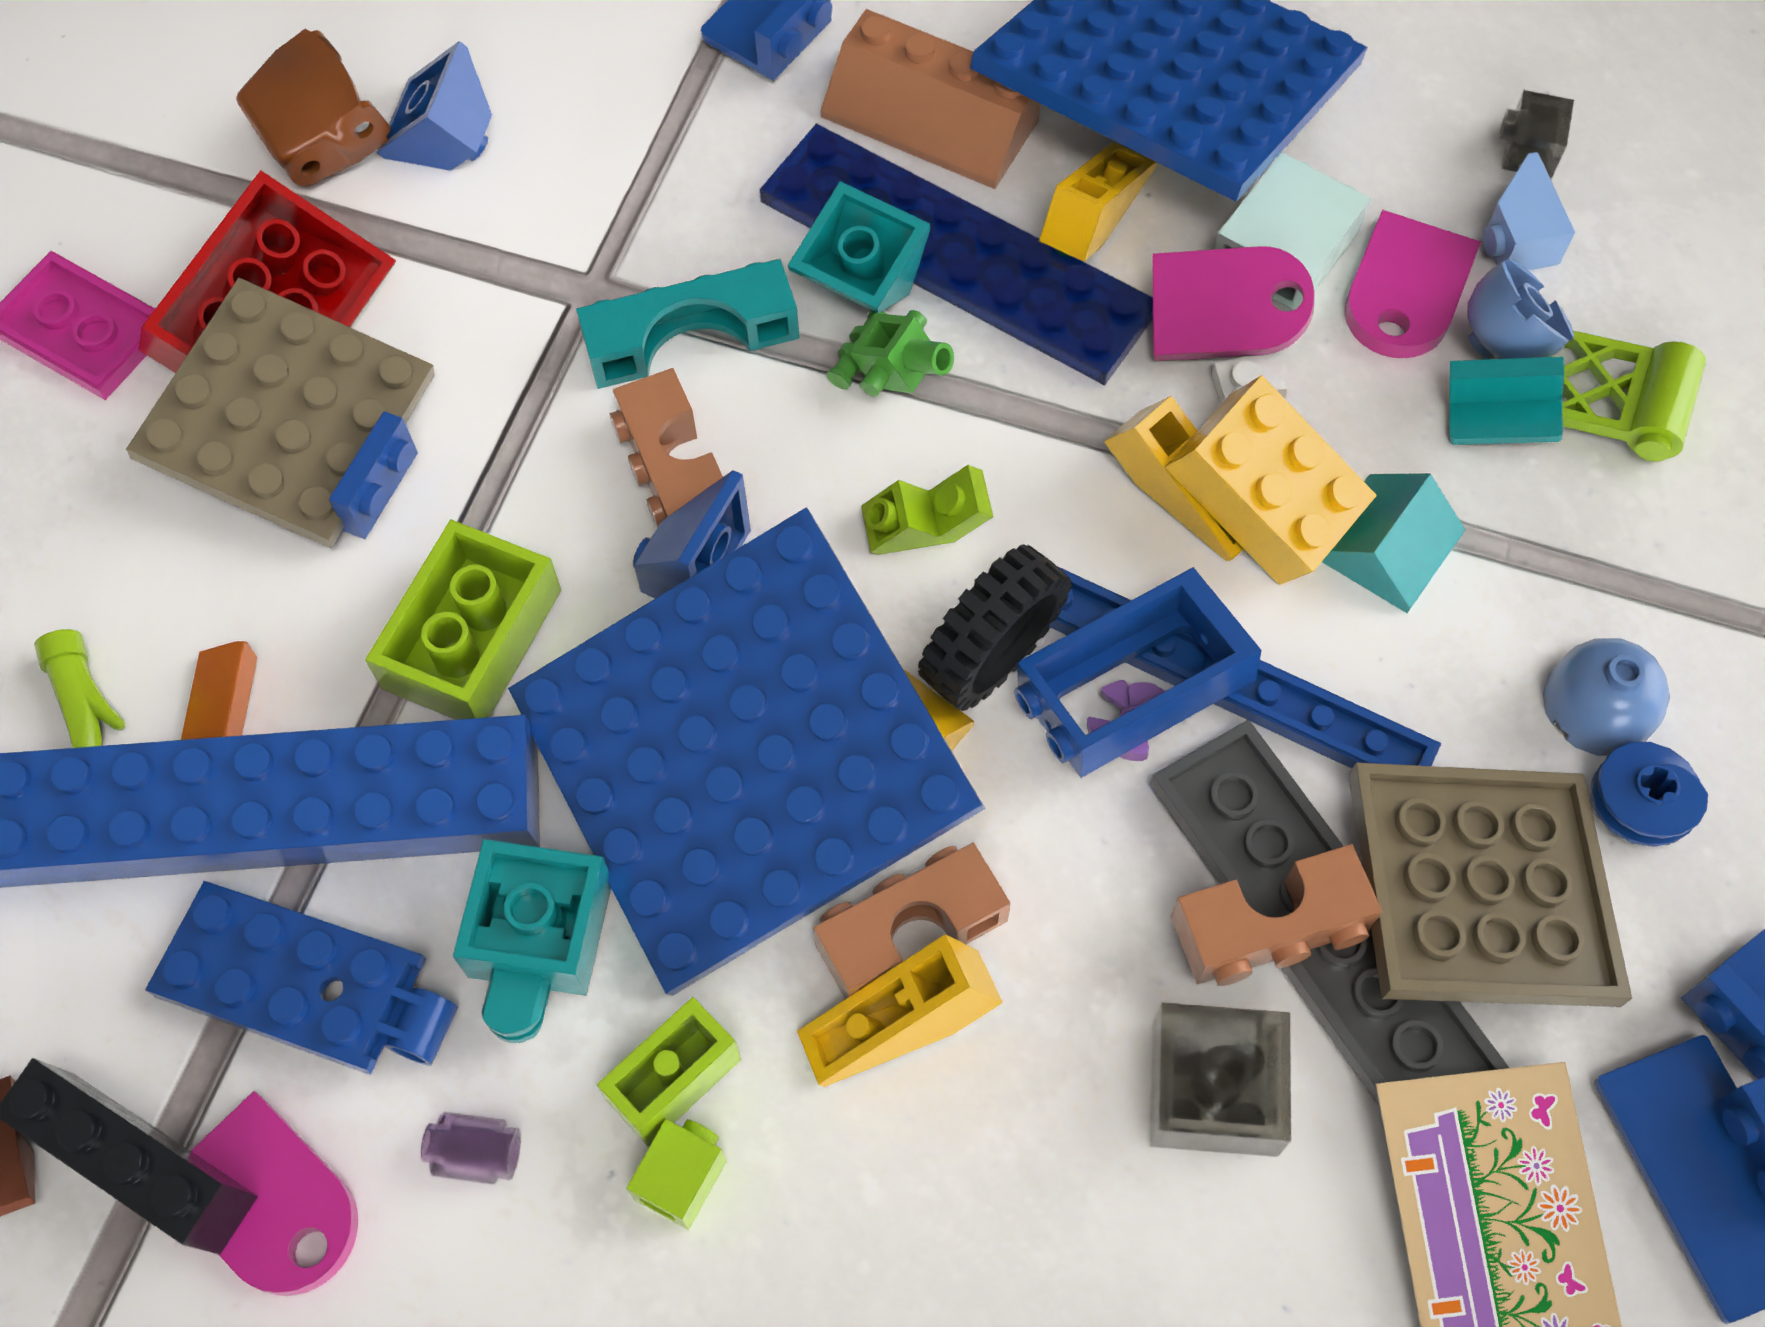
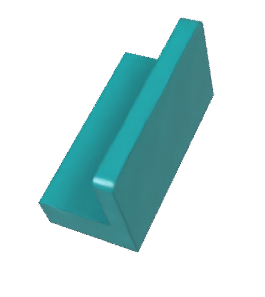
M1564 356L1450 361V443L1453 445L1561 441L1563 437L1562 396Z

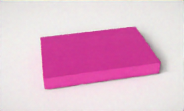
M50 251L0 302V340L106 400L147 356L138 350L141 327L155 308L59 254Z

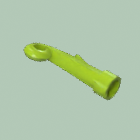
M61 629L40 636L34 643L39 666L43 672L48 674L69 733L72 748L102 746L98 718L117 731L124 729L125 722L108 704L91 677L86 664L88 656L82 634L72 629Z

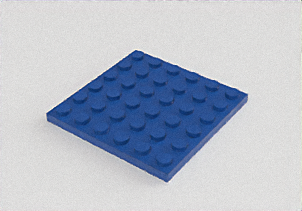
M1033 0L973 51L970 69L1237 202L1361 65L1368 47L1354 41L1349 34L1343 31L1331 30L1310 20L1301 11L1288 10L1269 0Z
M807 507L508 688L521 715H526L531 723V734L594 856L604 858L609 870L608 883L667 995L673 996L986 809Z

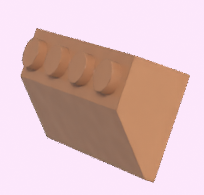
M866 9L842 42L821 107V117L996 189L1038 123L1041 104L970 69L973 51Z

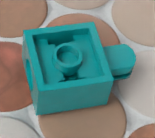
M483 839L453 958L468 978L489 981L481 1013L485 1024L499 1039L508 1043H523L534 1038L542 1027L550 990L587 996L611 892V887L608 883L609 870L603 857Z

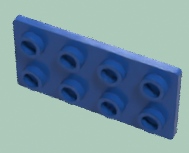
M1700 1035L1600 1075L1594 1080V1086L1720 1320L1724 1324H1731L1765 1310V1077L1737 1088L1711 1041L1705 1035Z

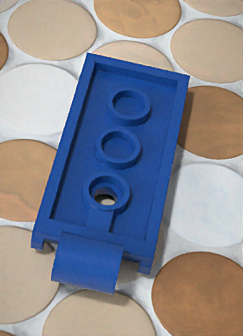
M203 881L145 989L155 998L371 1075L384 1046L411 1061L431 1066L458 1010L456 1004L438 994L421 988H413L426 961L422 954L207 881ZM334 981L342 982L343 991L341 995L333 1001H325L323 994L326 987Z

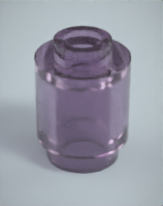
M443 1112L438 1118L437 1123H429L424 1131L421 1143L422 1162L429 1163L432 1177L492 1185L498 1179L511 1180L519 1160L521 1131L520 1128L507 1126L505 1119Z

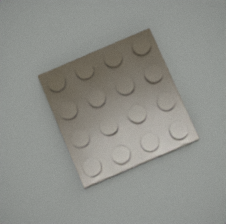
M238 278L126 450L130 459L332 549L344 529L342 518L337 516L328 499L383 411L404 419L405 424L407 423L435 375L434 366L429 362Z
M1356 763L1348 774L1361 862L1382 909L1381 915L1371 926L1382 999L1622 1007L1632 999L1584 774Z

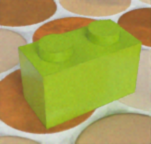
M692 997L596 1085L606 1102L644 1144L649 1147L665 1119L675 1123L742 1059L736 1041Z

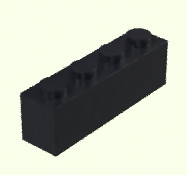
M33 1057L0 1103V1120L182 1245L220 1255L258 1198L256 1194L74 1073Z

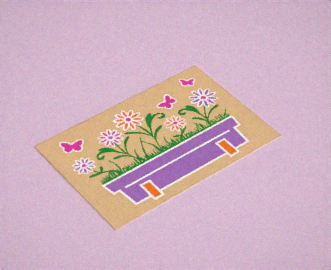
M1566 1062L1376 1084L1421 1327H1622Z

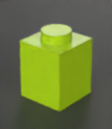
M665 1119L627 1185V1191L636 1202L689 1230L727 1163L722 1149L716 1146L720 1139L719 1136L690 1119L685 1121L683 1127Z

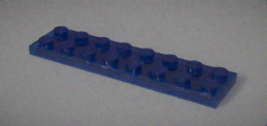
M817 123L759 189L761 203L808 228L812 227L839 182H843L930 223L931 229L913 284L1104 386L1153 320V297L1086 262L1040 242L1036 236Z

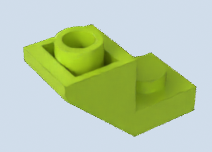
M966 465L930 490L897 480L861 505L870 552L877 555L954 543L994 517L983 470L971 465Z

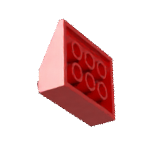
M260 170L142 325L138 350L176 373L238 278L351 327L393 268L396 260Z

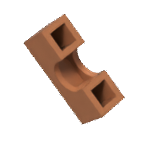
M674 368L612 389L617 411L609 413L620 444L629 441L634 453L627 457L638 486L648 483L653 497L647 498L646 501L656 528H658L661 521L723 477L712 452L687 460L677 459L669 455L675 447L697 439L693 410Z
M974 842L959 850L956 846L944 848L926 861V868L907 878L904 874L891 876L874 888L873 896L854 906L851 902L841 903L820 917V924L813 927L815 945L845 999L903 962L892 939L897 930L908 922L915 920L933 922L940 926L948 936L964 944H968L1008 922L1011 902Z
M1353 844L1294 862L1284 881L1292 900L1293 912L1283 917H1268L1253 910L1246 902L1237 879L1178 897L1170 917L1196 984L1215 979L1218 986L1230 985L1252 975L1253 967L1274 961L1277 968L1288 967L1310 957L1312 954L1310 949L1332 943L1335 950H1341L1357 945L1369 938L1368 931H1370L1371 926L1381 915L1382 909Z

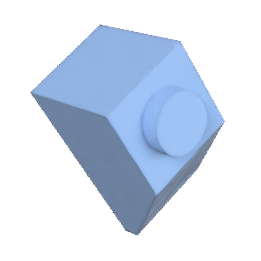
M1538 152L1530 153L1526 156L1498 201L1490 222L1483 232L1485 251L1488 256L1494 258L1496 265L1507 259H1513L1527 270H1534L1559 265L1575 234Z

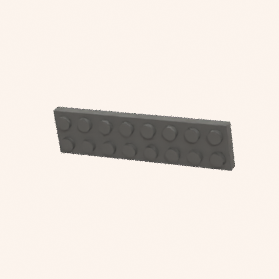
M1249 719L1152 775L1151 787L1220 884L1237 879L1246 902L1253 910L1264 916L1283 917L1293 912L1292 900L1284 881L1295 861L1344 847ZM1371 929L1368 931L1369 938L1357 945L1335 950L1332 943L1310 949L1312 954L1307 959L1281 968L1379 1107L1377 1083L1509 1068L1461 1002L1382 999Z

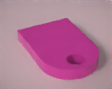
M1382 209L1345 304V318L1351 333L1362 345L1375 353L1387 357L1412 358L1433 350L1440 344L1447 333L1481 241ZM1383 322L1395 323L1403 329L1404 334L1399 336L1386 334L1380 329L1379 324Z
M1258 246L1153 254V349L1155 361L1269 355L1282 351L1294 344L1304 334L1311 322L1315 306L1313 281L1306 267L1295 256L1284 250ZM1291 287L1297 289L1302 294L1303 301L1301 305L1293 311L1285 312L1278 310L1272 303L1274 294L1282 288Z
M253 1091L199 1142L191 1152L258 1196L219 1256L241 1280L256 1289L278 1296L299 1295L322 1286L336 1275L347 1261L357 1237V1207L345 1183L261 1095ZM322 1232L327 1240L325 1256L315 1266L301 1268L296 1260L298 1243L304 1236L310 1233Z

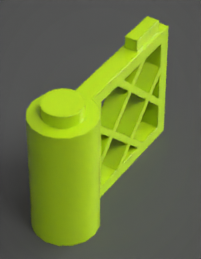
M1573 330L1574 338L1564 347L1573 349L1580 359L1564 365L1563 395L1567 401L1562 402L1563 427L1627 441L1631 450L1636 452L1639 457L1648 461L1658 462L1679 455L1684 447L1706 365V357L1703 352L1685 342H1664L1651 348ZM1615 358L1636 364L1633 372L1613 380L1601 363ZM1588 369L1601 386L1579 394L1568 377ZM1625 388H1628L1627 395L1622 391ZM1610 396L1622 412L1620 420L1597 416L1589 407V404Z

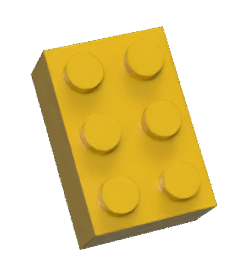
M1262 375L1231 393L1165 466L1174 478L1278 585L1313 572L1377 496Z

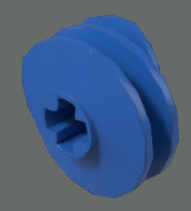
M1630 742L1613 750L1598 767L1591 780V801L1597 816L1612 833L1633 844L1657 847L1675 843L1689 834L1701 822L1707 811L1708 792L1689 762L1671 748L1653 742Z

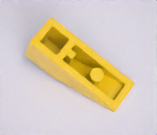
M1112 142L1056 186L1039 241L1053 247L1054 251L1063 258L1085 262L1104 245L1153 173L1157 162L1118 143Z
M1172 396L1140 410L1108 437L1104 443L1141 490L1224 560H1233L1244 550L1242 546L1165 468L1197 432L1196 428Z
M944 934L799 1029L797 1033L818 1085L826 1087L949 1037L996 1008L1003 1001L979 951Z

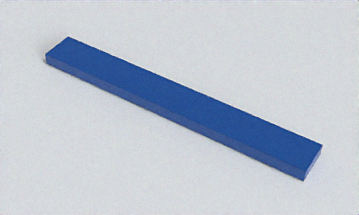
M1060 568L1070 577V584L1072 586L1071 590L1067 593L1068 599L1066 603L1059 608L1061 610L1059 616L1048 626L1068 635L1131 600ZM1187 632L1177 633L1125 662L1174 686L1215 664L1197 640ZM1262 660L1259 662L1255 681L1214 703V705L1246 720L1249 719L1263 728L1351 769L1356 763L1432 766L1442 744Z

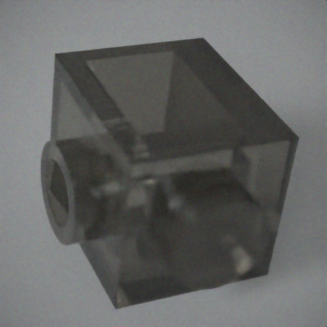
M1523 90L1516 110L1507 108L1502 120L1499 139L1507 140L1502 169L1517 172L1528 154L1538 152L1550 179H1552L1567 147L1574 100Z

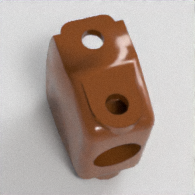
M306 28L275 50L238 91L236 96L238 106L273 159L286 171L292 182L300 186L314 185L359 163L389 141L386 135L390 131L389 124L374 105L367 100L360 101L353 79L341 62V55L321 31H310ZM369 122L365 130L355 132L359 124Z

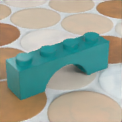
M781 258L764 263L755 262L743 268L715 275H702L694 280L666 287H653L641 293L613 300H600L592 305L576 308L597 389L648 377L651 363L657 351L671 338L691 330L712 329L722 331L738 339L749 351L800 339L797 306Z

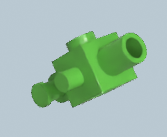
M870 310L864 325L855 326L850 333L849 338L852 343L846 342L839 349L838 356L840 360L834 368H830L827 378L838 388L847 390L851 386L852 378L856 372L860 371L865 375L860 386L869 395L878 396L882 389L913 393L918 384L923 380L925 374L943 376L949 373L954 363V352L948 343L930 341L923 330L927 324V319L920 312L910 310L906 316L887 314L884 311L876 313Z

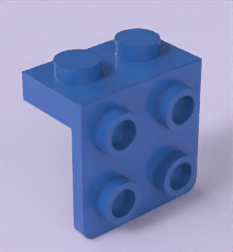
M727 0L702 25L701 37L707 44L774 81L832 21L831 13L833 6L831 0Z
M383 411L328 499L337 516L342 518L344 525L342 531L366 539L417 456L418 451L403 418Z
M1764 929L1681 997L1689 1008L1756 1079L1765 1077Z

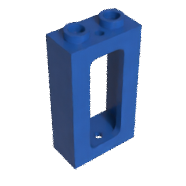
M1192 567L1017 662L1018 687L1014 689V695L1023 713L1029 719L1037 717L1047 731L1045 734L1046 740L1054 756L1061 763L1069 761L1080 778L1255 681L1262 650L1196 569ZM1180 632L1190 633L1215 663L1088 735L1083 733L1059 700L1066 694Z

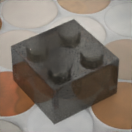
M1162 1002L1153 1021L1150 1147L1278 1157L1291 1142L1290 1012Z

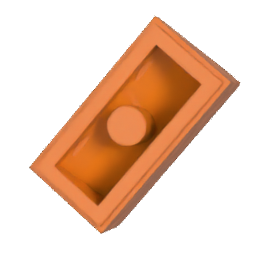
M235 641L199 652L181 740L242 736L258 658L248 642Z

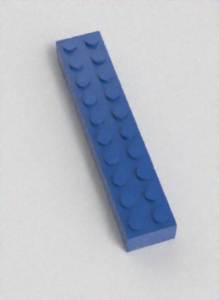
M526 715L0 753V888L480 852L483 839L540 847L538 746L531 734V723Z

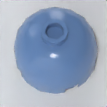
M1507 259L1493 267L1476 284L1467 307L1468 321L1473 330L1468 335L1469 341L1474 349L1485 359H1490L1492 356H1495L1497 359L1552 357L1574 338L1571 323L1556 300L1548 304L1540 294L1539 290L1544 285L1523 265L1513 259Z
M1595 638L1575 646L1555 665L1548 675L1543 698L1546 715L1552 725L1557 721L1560 728L1568 734L1565 740L1580 750L1597 756H1608L1613 750L1630 742H1646L1664 720L1670 700V693L1664 670L1657 659L1643 647L1621 638Z

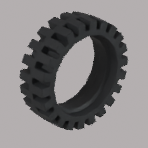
M1022 544L1017 549L1009 550L1003 559L999 557L991 564L988 573L983 571L975 579L974 586L970 591L966 589L958 598L960 602L955 608L948 610L943 617L944 624L935 629L930 637L933 641L926 645L922 655L924 657L918 664L920 669L918 671L919 676L958 710L965 711L969 707H975L981 699L985 700L992 694L995 686L999 688L1007 680L1008 674L1011 671L1014 673L1017 670V662L1026 655L1030 656L1037 647L1036 642L1047 634L1050 629L1048 625L1057 619L1061 612L1059 608L1068 599L1067 593L1071 590L1072 586L1070 584V577L1030 545Z

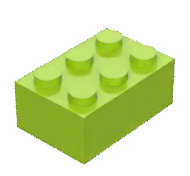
M450 519L365 658L381 689L455 720L490 717L561 592L551 558Z

